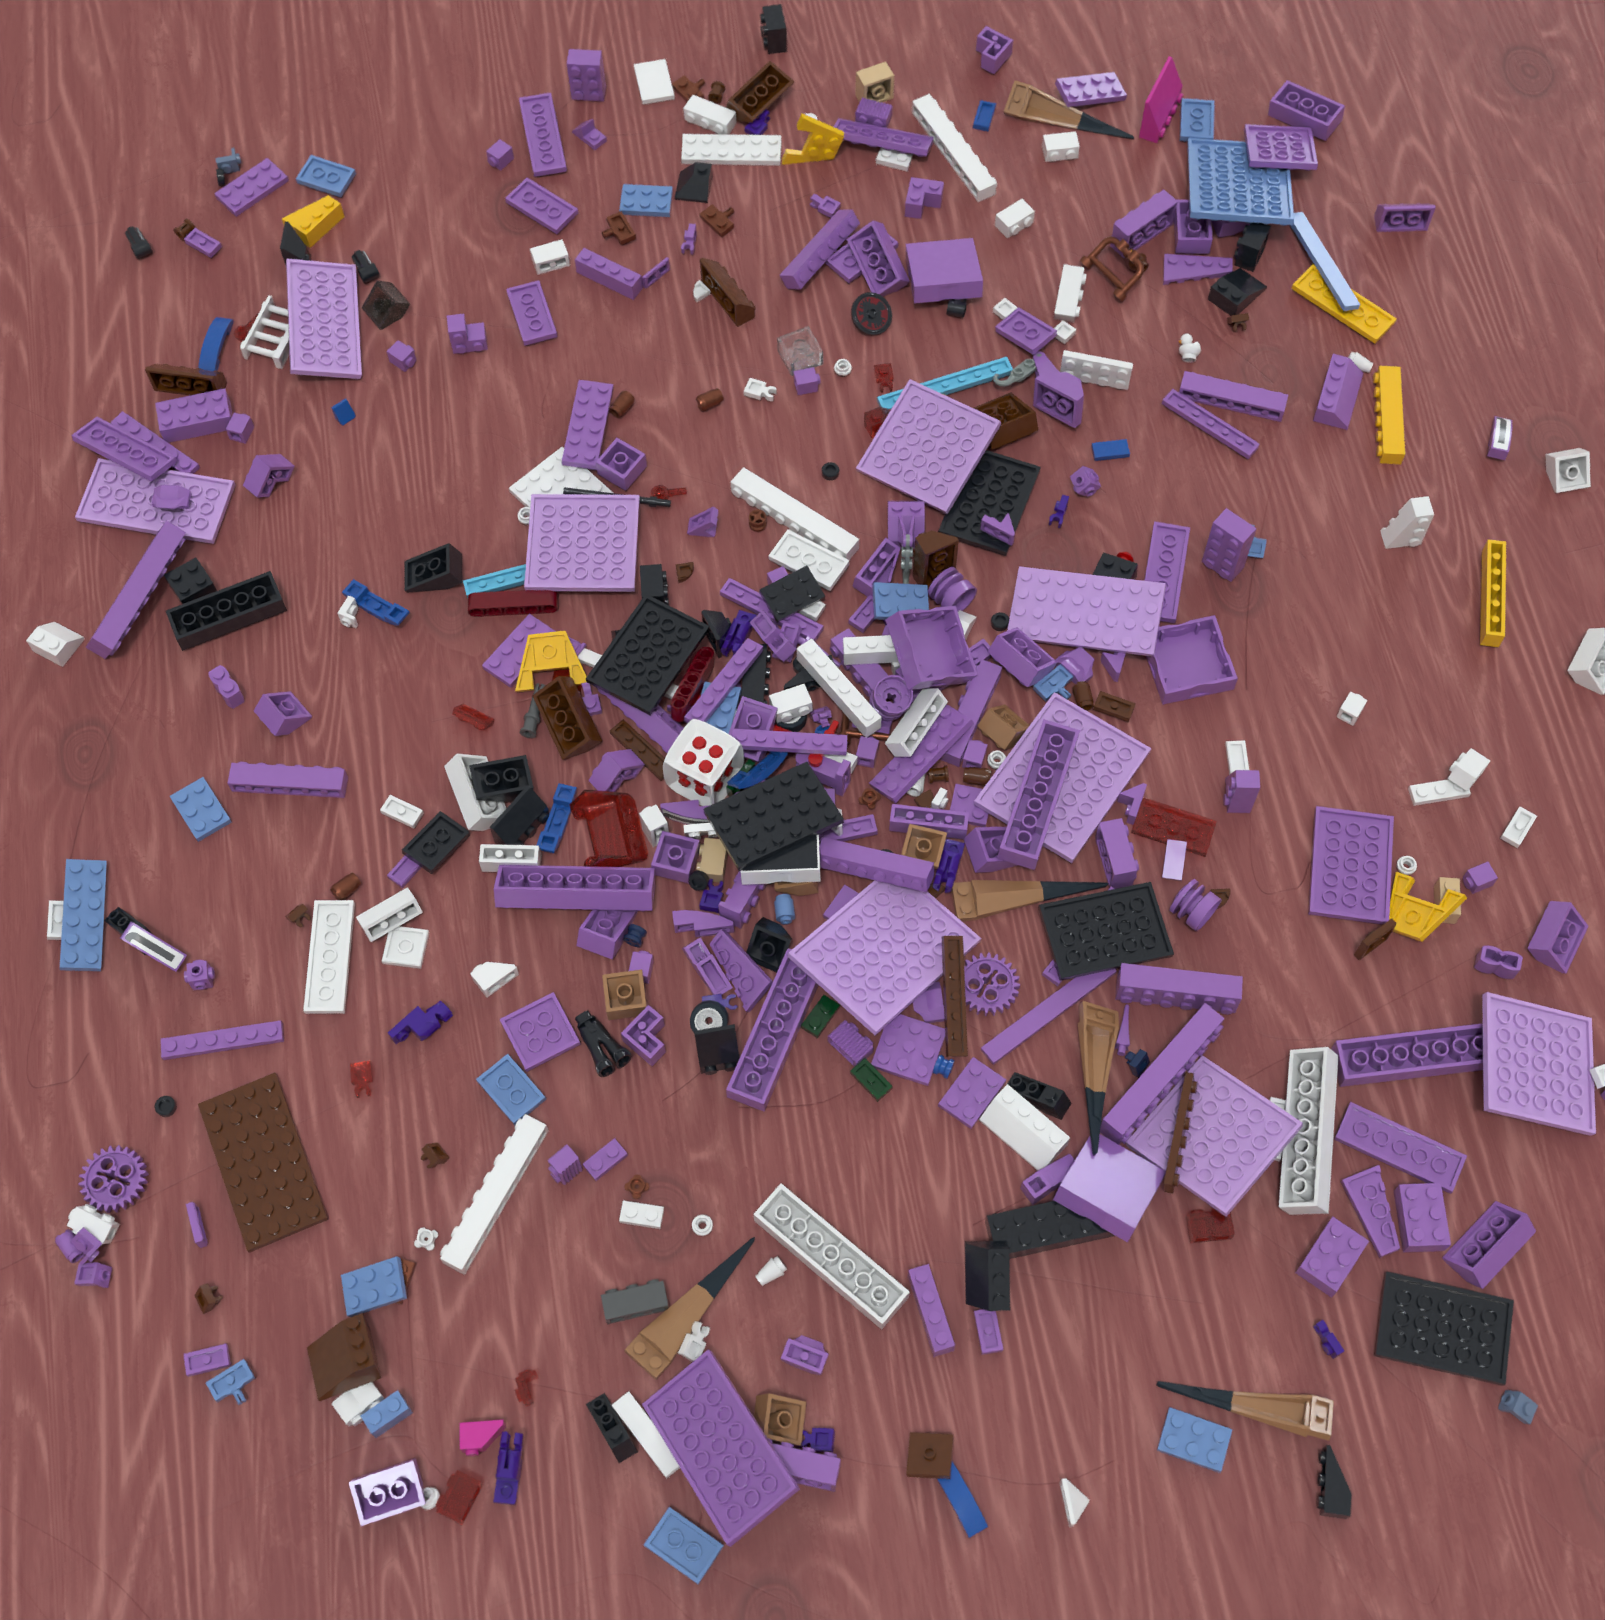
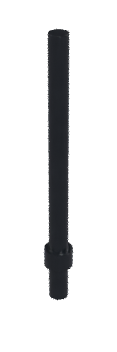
M568 487L563 489V494L624 495ZM650 496V498L640 497L639 504H646L649 507H670L671 500L657 499L655 496Z

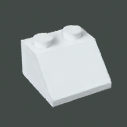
M1577 448L1546 454V472L1555 493L1590 487L1589 451Z
M56 622L37 626L26 641L33 652L63 667L85 638Z

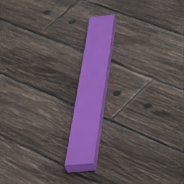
M1113 969L1075 977L981 1047V1051L993 1065L1115 975L1117 971Z

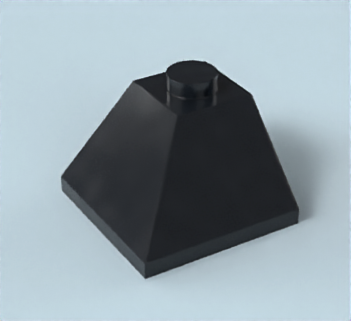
M695 162L680 171L675 200L708 203L713 179L712 164Z
M285 222L280 245L285 265L287 259L311 261V254H308L305 244L290 223Z
M703 610L701 611L702 623L708 625L710 629L706 637L719 659L723 656L721 647L730 629L731 622L728 617H724L722 612Z
M762 917L755 924L746 953L756 964L777 973L787 948L790 947L792 938L781 924Z

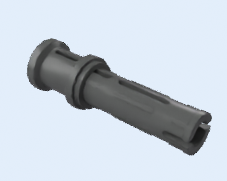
M540 683L535 684L533 695L546 685L541 684L539 688ZM533 697L529 711L523 718L524 725L520 729V734L526 738L536 737V727L540 723V711Z

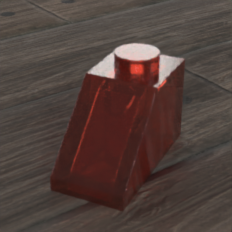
M878 407L864 413V426L871 438L876 436L891 409Z

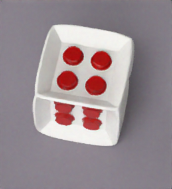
M692 719L681 731L665 757L663 763L664 780L676 793L689 800H699V805L701 806L715 804L725 799L727 796V782L744 765L743 747L739 741L724 731L701 720Z

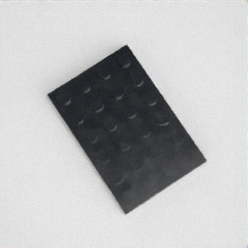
M986 450L948 514H945L938 532L957 537L960 542L1007 556L1011 545L980 530L981 520L984 515H987L1001 523L1007 513H1009L1014 532L1016 533L1041 467Z
M645 594L586 677V682L651 716L710 630L709 626Z
M804 762L703 809L705 816L738 871L744 870L844 823V818L808 762Z
M1151 882L1049 902L1038 906L1060 981L1118 969L1121 963L1136 965L1173 957L1174 955Z
M1386 1271L1383 1280L1374 1356L1504 1386L1507 1376L1514 1300Z

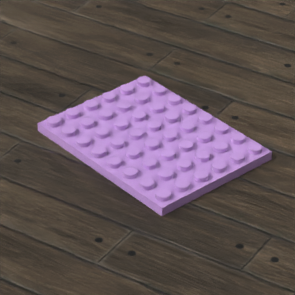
M1054 692L974 800V805L1008 825L1043 719L1080 730L1043 844L1045 848L1073 863L1097 829L1099 822L1104 819L1118 799L1119 794L1123 792L1149 755L1151 748Z
M875 880L793 948L787 957L871 1033L876 1035L943 976L942 936H963L964 956L980 943L981 938L929 892L917 891Z

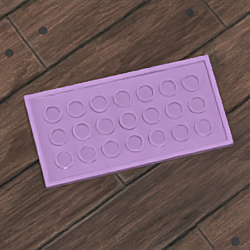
M287 259L290 374L361 379L356 265Z
M98 458L75 518L80 522L157 534L167 520L186 532L183 536L184 539L214 544L232 496L235 482L233 480L172 470L165 471L151 482L111 460ZM160 485H179L189 489L192 493L189 509L153 507L154 488Z
M1019 567L1008 630L1018 627L1030 639L1039 643L1154 657L1166 583Z

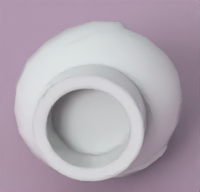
M1190 334L1182 335L1179 343L1183 344L1179 347V353L1184 362H1195L1196 357L1201 352L1200 344L1198 342L1192 343L1193 338Z

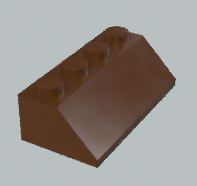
M769 61L728 99L726 108L736 112V121L752 123L790 88L795 81Z
M701 258V282L710 290L712 296L735 325L739 327L754 319V303L746 298L745 292L739 289L735 279L728 275L726 268L722 267L718 261Z
M153 364L145 368L154 391L191 396L225 389L227 385L223 372L208 371L200 368L193 369L184 366L178 367L168 364Z
M933 530L927 533L923 532L915 537L913 578L918 585H927L929 589L934 579L940 573L950 567L956 568L959 543L957 537Z
M558 676L532 695L562 760L588 752L602 742L573 678Z

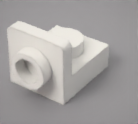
M348 596L338 611L340 622L346 627H358L356 617H354L358 611L355 598Z

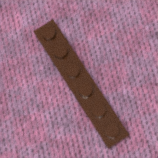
M942 936L946 1057L968 1056L963 936Z
M1185 1073L1164 1179L1166 1193L1173 1194L1174 1187L1179 1185L1180 1174H1177L1178 1167L1182 1168L1183 1165L1181 1151L1186 1149L1187 1144L1185 1130L1190 1129L1191 1118H1188L1189 1112H1193L1194 1100H1192V1094H1196L1198 1082L1194 1080V1073Z

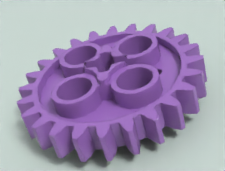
M980 953L979 959L973 955L972 962L967 959L965 960L966 1005H970L969 1011L976 1008L977 1015L982 1010L985 1016H987L988 1011H991L992 1015L995 1016L996 1010L1002 1014L1003 1006L1009 1009L1010 1003H1015L1014 997H1018L1019 992L1017 989L1020 988V984L1016 983L1019 981V976H1014L1017 971L1016 969L1010 970L1011 962L1005 964V957L998 960V954L991 958V954L988 953L987 957L984 958L983 954ZM987 969L989 973L983 974L979 970ZM997 971L998 973L991 980V985L988 984L982 996L978 998L977 996L982 992L984 984H987L993 972ZM1003 979L1006 983L1001 985L997 983V980ZM975 984V985H977L979 988H978V989H971V988L969 987V985ZM991 994L995 999L989 1000L986 998V995Z
M118 1145L116 1150H114L112 1146H109L108 1152L102 1148L101 1155L98 1156L96 1153H93L95 1158L93 1161L87 1159V1162L90 1164L88 1167L82 1166L86 1173L79 1175L84 1180L79 1183V1186L84 1188L80 1193L83 1196L86 1195L84 1200L87 1203L90 1202L89 1205L96 1207L100 1212L105 1209L107 1213H110L111 1208H113L117 1213L119 1206L126 1210V1203L129 1202L131 1205H134L133 1198H141L138 1192H145L142 1184H147L148 1181L143 1177L147 1176L148 1172L143 1169L147 1165L144 1162L141 1163L143 1161L142 1157L137 1156L134 1150L130 1152L131 1150L128 1147H125L123 1150ZM113 1163L110 1169L105 1170L107 1164ZM131 1169V1173L128 1176H124L125 1171ZM100 1172L114 1179L117 1177L120 1181L130 1183V1185H124L114 1179L110 1181L107 1177L97 1174ZM104 1182L101 1188L96 1189L98 1183ZM122 1188V1192L115 1196V1191Z

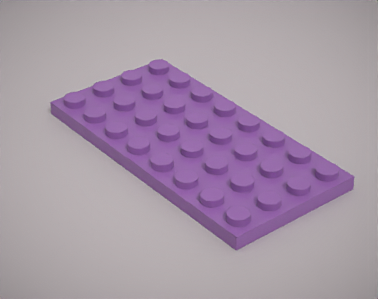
M709 1349L642 1404L728 1546L731 1547L800 1490L715 1355Z

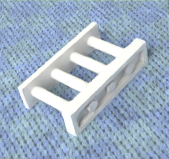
M268 295L266 301L262 303L261 310L245 341H242L240 350L244 359L248 360L251 352L271 357L276 368L283 369L289 357L288 324L270 320L269 318L272 312L288 316V309L275 306L272 296ZM265 325L286 331L281 338L262 333ZM258 339L279 344L274 351L255 346Z

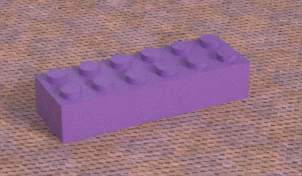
M1121 963L1116 980L1115 1000H1120L1123 1003L1140 1002L1142 1005L1158 1004L1165 1008L1176 1006L1183 1010L1200 1009L1206 1003L1212 1009L1220 1011L1222 1014H1232L1236 1012L1242 1000L1243 977Z

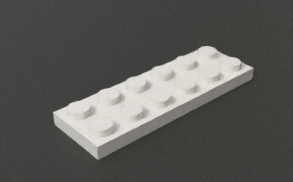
M683 134L681 161L682 164L700 162L714 165H780L781 135Z
M354 900L314 901L303 1010L305 1014H345L355 909Z

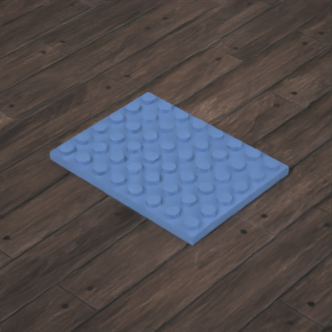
M1188 138L1190 218L1280 224L1283 226L1293 225L1294 211L1289 169L1249 167L1246 142Z

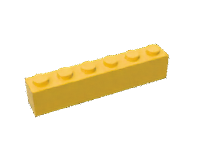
M1379 366L1377 373H1374L1373 383H1376L1374 398L1377 399L1374 411L1377 412L1375 427H1378L1376 441H1379L1376 454L1379 456V462L1382 464H1401L1405 456L1401 367Z
M1487 540L1482 550L1480 645L1499 647L1505 637L1506 542Z

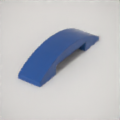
M216 317L213 320L202 345L198 368L208 371L218 370L220 364L218 358L225 337L230 334L234 322L233 319Z
M354 579L342 591L344 596L355 598L358 607L392 625L399 626L410 613L409 610L396 603L391 604L373 594L365 585Z
M770 751V754L748 773L740 770L727 784L742 789L763 781L780 766L788 752Z
M558 783L553 797V806L544 831H541L536 844L541 851L556 852L572 812L577 787Z
M952 1462L951 1479H937L956 1512L958 1520L968 1538H971L986 1529L988 1525L970 1490Z

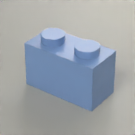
M397 1390L362 1414L361 1418L371 1434L377 1438L413 1412L402 1394Z

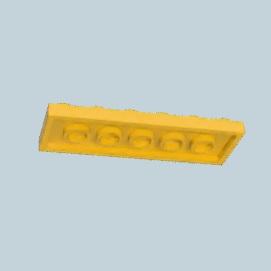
M1314 264L1302 274L1291 288L1374 344L1397 320V318L1354 290L1352 292L1360 303L1359 309L1343 311Z

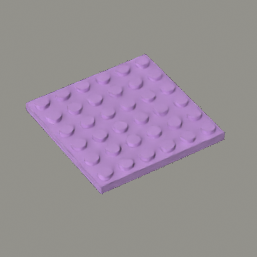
M909 379L857 465L856 470L948 514L1001 426V421Z
M531 494L524 589L635 592L639 495Z
M1489 992L1482 994L1484 1111L1589 1136L1596 1134L1594 1079L1590 1072V1069L1594 1068L1592 1018Z
M1202 1055L1188 1071L1189 1073H1194V1080L1198 1082L1196 1094H1192L1194 1108L1193 1112H1189L1188 1118H1191L1190 1129L1185 1130L1187 1144L1186 1149L1181 1151L1183 1165L1182 1168L1178 1167L1177 1174H1180L1179 1184L1227 1217L1303 1127V1123ZM1185 1076L1126 1142L1127 1147L1165 1171L1167 1169Z

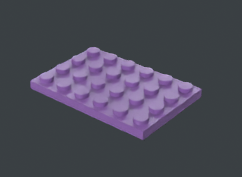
M1316 806L1309 915L1382 925L1389 921L1394 816Z

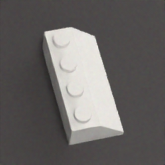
M456 754L444 767L468 830L475 831L490 829V826L505 811L504 801L476 800L469 765L488 762L486 756Z
M1008 1084L993 1099L979 1119L980 1122L1037 1171L1050 1165L1065 1149L1070 1140L1066 1133Z

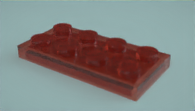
M1143 797L1131 833L1166 845L1167 839L1187 842L1186 851L1206 857L1217 821Z

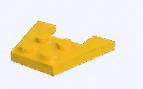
M801 113L797 122V130L810 132L802 151L785 150L782 157V165L834 159L843 141L844 131Z
M566 631L528 635L515 692L534 691L533 672L569 668L570 677L573 678L576 686L586 683L587 676Z
M1396 872L1390 899L1389 920L1392 918L1397 924L1392 932L1423 942L1467 899L1465 894L1450 889L1446 891L1439 905L1410 896L1408 893L1415 882L1414 878Z

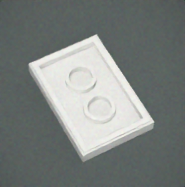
M665 59L634 64L642 104L674 99Z

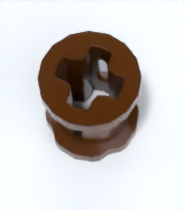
M714 81L711 84L712 90L708 95V99L710 102L718 104L722 101V93L726 87L722 82Z
M186 218L182 225L178 228L175 227L173 230L180 240L185 241L184 238L196 227Z
M944 765L941 768L931 767L928 770L929 784L933 783V781L949 782L948 766Z

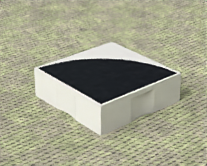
M819 835L741 870L742 885L770 884L781 881L792 883L821 882Z

